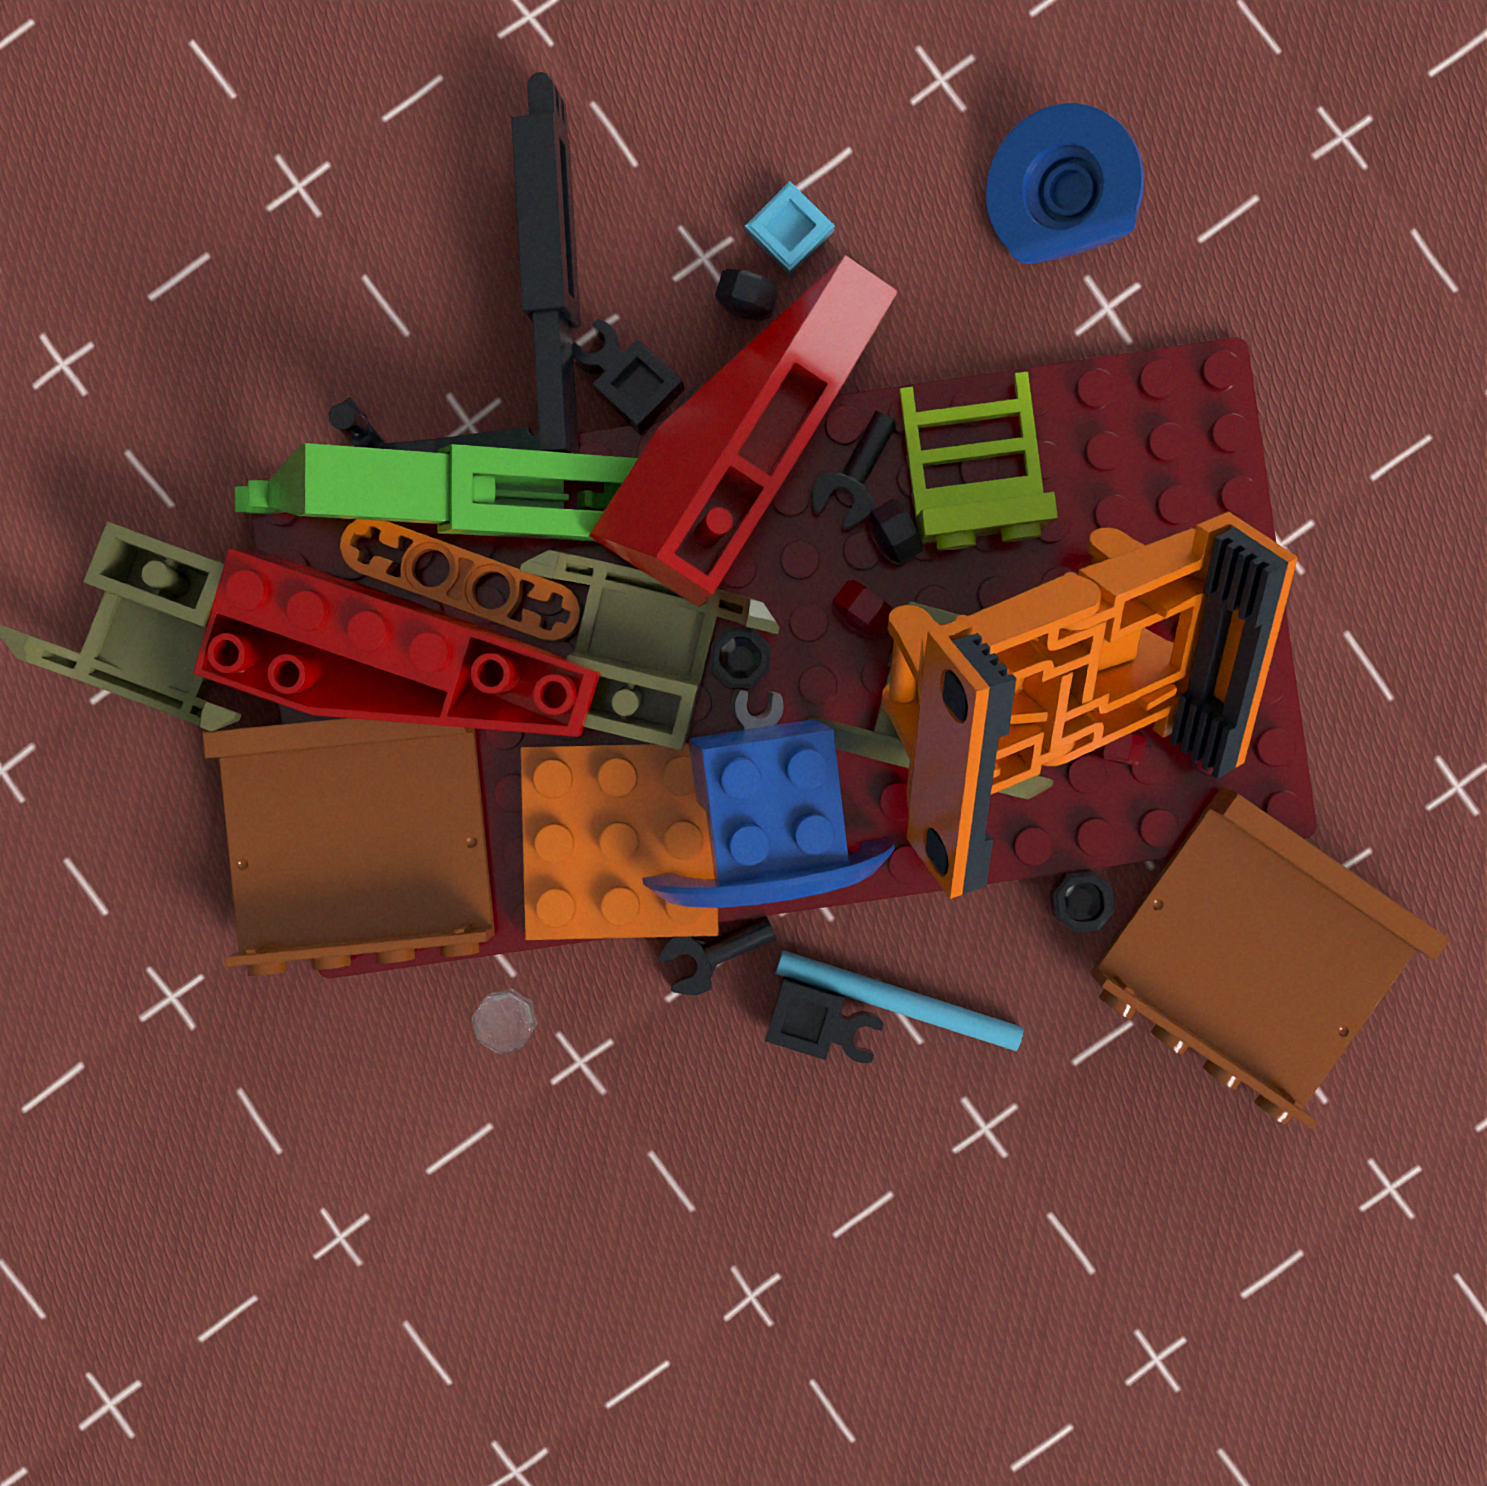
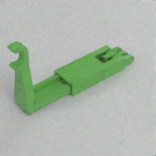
M304 443L295 449L269 481L248 480V486L235 487V512L245 514H281L286 512L296 516L433 523L437 524V533L597 542L589 537V534L638 458L456 444L438 449V453ZM564 480L604 483V493H593V491L589 490L578 492L579 509L604 511L564 509V502L569 501V494H564Z

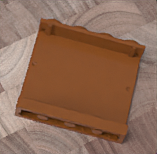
M343 718L202 732L205 758H219L238 942V952L225 957L226 967L247 965L248 976H263L286 972V961L311 959L312 970H324L350 966L351 955L375 953L376 963H395L415 959V949L438 946H440L441 957H457L479 953V942H487L495 935L475 728Z
M1222 786L1090 974L1104 988L1099 998L1112 1009L1128 1019H1131L1135 1012L1138 1011L1156 1023L1151 1033L1168 1047L1183 1055L1190 1046L1208 1059L1203 1065V1069L1233 1090L1237 1088L1240 1082H1243L1259 1093L1254 1103L1273 1118L1287 1125L1292 1117H1295L1313 1130L1318 1121L1304 1109L1309 1099L1416 951L1436 961L1450 939L1240 794Z

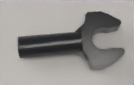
M350 397L330 409L328 415L331 425L347 436L355 447L378 448L387 443L366 419V414Z
M875 411L844 469L834 473L821 471L818 474L812 488V507L815 515L821 513L833 492L844 491L850 495L852 507L846 514L842 529L847 531L868 518L876 504V500L869 495L866 480L897 425L893 418L882 412Z
M766 916L708 942L693 936L671 937L660 952L658 961L666 962L673 960L682 954L692 956L697 963L696 971L672 983L671 991L685 995H699L711 990V976L718 964L774 941L777 938Z

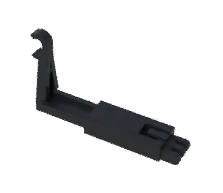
M544 72L533 74L527 82L529 115L511 117L522 310L533 322L539 432L537 435H532L531 428L520 427L436 439L392 442L383 444L378 449L438 453V449L456 444L579 454L572 328L581 327L570 141L568 139L566 104L551 77Z

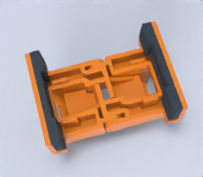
M1230 512L1197 524L1196 529L1191 528L1148 545L1132 539L1118 529L1110 527L1094 530L1089 537L1088 552L1093 557L1090 566L1080 569L1079 573L1067 572L1054 580L972 615H958L956 621L939 625L927 611L918 606L902 605L894 608L889 613L888 631L894 639L890 684L883 689L882 707L890 717L910 760L906 793L909 813L907 840L947 896L952 899L987 886L993 845L991 834H985L990 796L1039 775L1041 765L1059 766L1153 722V730L1164 738L1171 734L1169 743L1173 746L1181 743L1180 751L1187 754L1192 751L1190 759L1195 763L1203 759L1201 765L1203 769L1207 771L1214 767L1212 776L1216 779L1243 764L1298 557ZM1180 612L1174 643L1145 629L1147 626Z

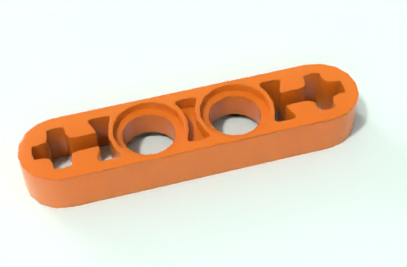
M356 519L347 526L342 534L340 549L343 559L350 568L368 577L545 641L558 642L566 640L576 633L581 624L583 611L580 600L574 592L559 583L534 574L522 572L518 568L388 521ZM375 530H381L379 541L388 547L402 552L404 549V539L412 540L413 543L402 557L401 577L392 576V572L397 568L398 563L389 559L373 556L369 565L364 564L365 553L356 548L359 538H371ZM429 551L442 552L450 565L447 579L435 587L422 585L415 574V566L419 557ZM492 572L500 573L509 582L510 596L506 603L499 608H484L476 600V584L485 574ZM523 583L534 584V588L527 595L531 599L550 603L554 595L562 596L561 607L570 612L567 623L555 622L551 631L543 629L544 618L524 608L522 610L521 622L511 619V616L522 601Z

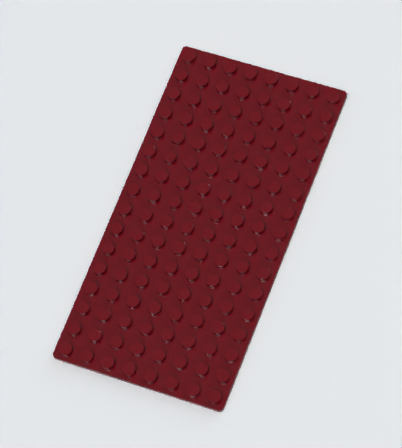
M1234 337L836 395L786 479L717 587L720 590L763 602L780 627L778 634L755 629L771 646L770 672L752 689L727 688L710 670L711 644L729 627H750L717 617L688 738L739 731V722L734 718L730 707L731 697L735 689L748 691L747 710L751 716L760 715L765 711L768 691L781 694L783 713L775 725L808 720L809 715L873 731L882 700L883 689L885 688L890 670L887 665L894 639L890 635L888 628L881 637L870 638L857 633L840 619L834 611L832 601L848 580L852 581L854 579L866 586L893 609L911 601L959 615L969 616L1054 580L1067 572L1079 573L1080 569L1090 566L1093 557L1088 552L1089 537L1094 530L1110 527L1118 529L1132 539L1148 545L1188 529H1196L1197 524L1230 512L1276 542L1249 347L1246 341ZM1028 372L1043 492H1055L1058 516L1049 525L1041 528V537L1002 542L1001 533L977 536L975 546L942 551L937 550L936 542L924 543L923 551L900 565H896L890 562L877 548L870 533L869 516L862 523L847 531L842 529L846 514L852 507V499L847 492H833L819 515L813 513L812 488L818 474L821 471L834 473L844 469L874 412L879 411L893 418L897 425L866 480L868 493L876 500L872 510L893 498L895 501L899 500L917 529L915 510L911 497L910 472L907 466L905 433L902 428L899 389L913 387L916 412L1016 399L1013 375L1015 373ZM1019 416L918 429L921 451L1021 438ZM665 420L652 422L641 434L631 425L578 433L579 454L639 458L658 427ZM1024 454L923 467L926 489L1026 476ZM263 478L257 480L269 481L270 478ZM564 480V494H569V501L564 502V509L604 511L578 508V492L589 490L593 491V493H604V483ZM286 512L281 514H251L256 550H261L432 608L566 659L568 654L575 651L580 626L576 633L566 640L558 642L545 641L358 573L348 566L342 557L340 549L342 534L347 526L356 519L296 516ZM388 521L520 569L522 563L548 550L639 569L595 541L437 533V524ZM375 530L371 538L360 537L356 548L365 553L364 564L369 565L373 556L389 559L398 563L397 568L392 572V576L401 577L402 557L413 543L412 540L404 539V549L402 552L388 547L379 541L381 530ZM439 551L424 553L419 557L415 566L416 578L426 587L439 586L447 579L450 571L448 559ZM494 572L482 576L475 587L476 600L482 607L487 609H495L504 605L510 596V585L506 577ZM542 577L559 583L574 592L580 600L584 613L590 585ZM523 583L522 601L511 616V619L521 622L522 610L524 608L544 618L543 629L551 631L555 622L567 623L570 612L561 607L562 596L554 595L550 603H543L527 596L534 588V584ZM1286 605L1243 764L1216 779L1212 776L1214 767L1207 771L1201 767L1203 759L1195 763L1190 759L1192 751L1187 754L1180 751L1181 743L1173 746L1169 743L1171 734L1163 738L1153 730V722L1138 729L1147 737L1142 763H1138V766L1085 755L1059 766L1041 765V772L1038 776L1054 780L1052 787L1029 800L999 792L990 796L985 834H991L993 845L987 884L1171 858L1222 786L1240 794L1303 839L1311 837L1316 832L1317 822ZM1180 612L1147 626L1145 629L1174 643ZM279 704L281 724L343 719L340 717L310 715ZM587 727L583 728L582 734L579 737L475 728L495 935L487 942H479V953L472 955L441 957L440 946L415 949V959L381 964L376 963L375 953L351 955L350 966L318 970L319 974L324 978L331 979L609 939L525 940L521 747L652 743ZM836 749L848 855L860 849V842L891 837L894 841L895 849L873 875L854 885L793 900L718 908V923L944 891L907 840L909 813L906 793L909 768Z

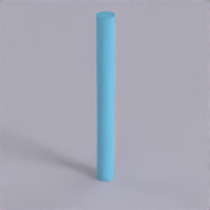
M782 950L775 972L777 975L1013 1051H1017L1020 1046L1024 1027L786 950Z

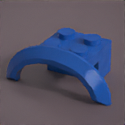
M816 719L688 738L696 802L706 811L715 879L688 878L676 875L675 873L645 877L642 880L643 885L664 900L679 906L724 908L773 903L822 894L859 883L876 872L892 854L895 846L891 837L860 842V849L848 855L834 729Z

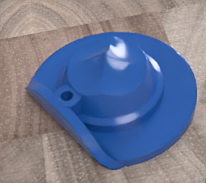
M1065 103L1036 111L1018 123L1009 132L992 160L986 185V203L994 231L1005 247L1008 248L1012 257L1025 264L1042 263L1076 255L1127 236L1135 227L1138 209L1143 197L1144 170L1140 152L1126 128L1115 118L1098 108L1084 104Z

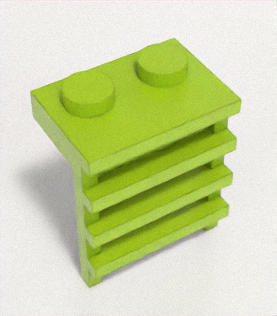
M1020 372L1013 375L1016 399L916 412L913 387L899 389L902 428L905 433L907 466L910 472L912 504L915 510L917 531L923 544L936 542L938 551L975 546L977 536L1000 533L1002 542L1028 540L1041 537V528L1046 527L1058 518L1055 492H1043L1028 372ZM1019 416L1021 438L921 451L918 431L920 428ZM1024 454L1026 476L926 489L924 466Z

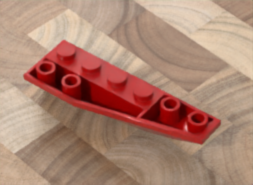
M845 255L658 427L594 526L589 537L692 604L700 607L714 594L862 354L898 290Z
M233 548L228 549L193 671L195 675L315 716L579 737L582 734L601 673L546 650L389 593L261 550Z

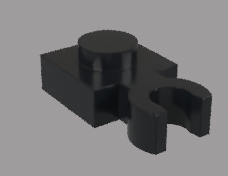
M597 319L593 323V327L598 337L605 342L603 348L596 353H588L574 342L572 344L573 358L583 371L591 374L602 373L593 383L596 393L641 434L685 390L683 381L638 340L623 352L612 326L603 320Z
M783 977L764 1038L765 1042L823 1060L827 1058L831 1043L841 1045L846 1055L852 1060L860 1063H871L874 1057L873 1051L857 1046L853 1042V1036L857 1029L864 1026L882 1031L884 1023L879 1016L868 1011L855 1012L850 1016L842 1015L840 1013L845 1000L843 995Z

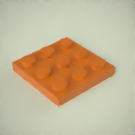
M686 743L682 751L656 744L521 747L525 940L718 936V908L685 907L671 904L643 885L642 880L645 877L675 873L676 875L688 878L715 879L706 811L696 802L689 743Z

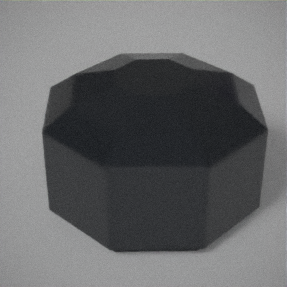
M726 268V271H722L715 293V300L721 308L737 317L765 320L772 317L779 288L776 283L761 275L741 269Z
M893 498L870 512L868 524L871 536L877 548L890 562L900 565L923 551L924 545L920 535L899 500L895 501Z
M729 627L711 644L710 670L727 688L752 689L770 672L771 646L754 628Z
M1083 870L1064 873L1050 890L1052 915L1075 933L1100 930L1115 912L1112 886L1093 871Z

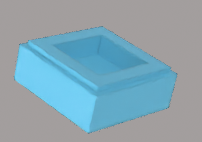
M789 181L745 225V232L790 276L834 232L835 225Z

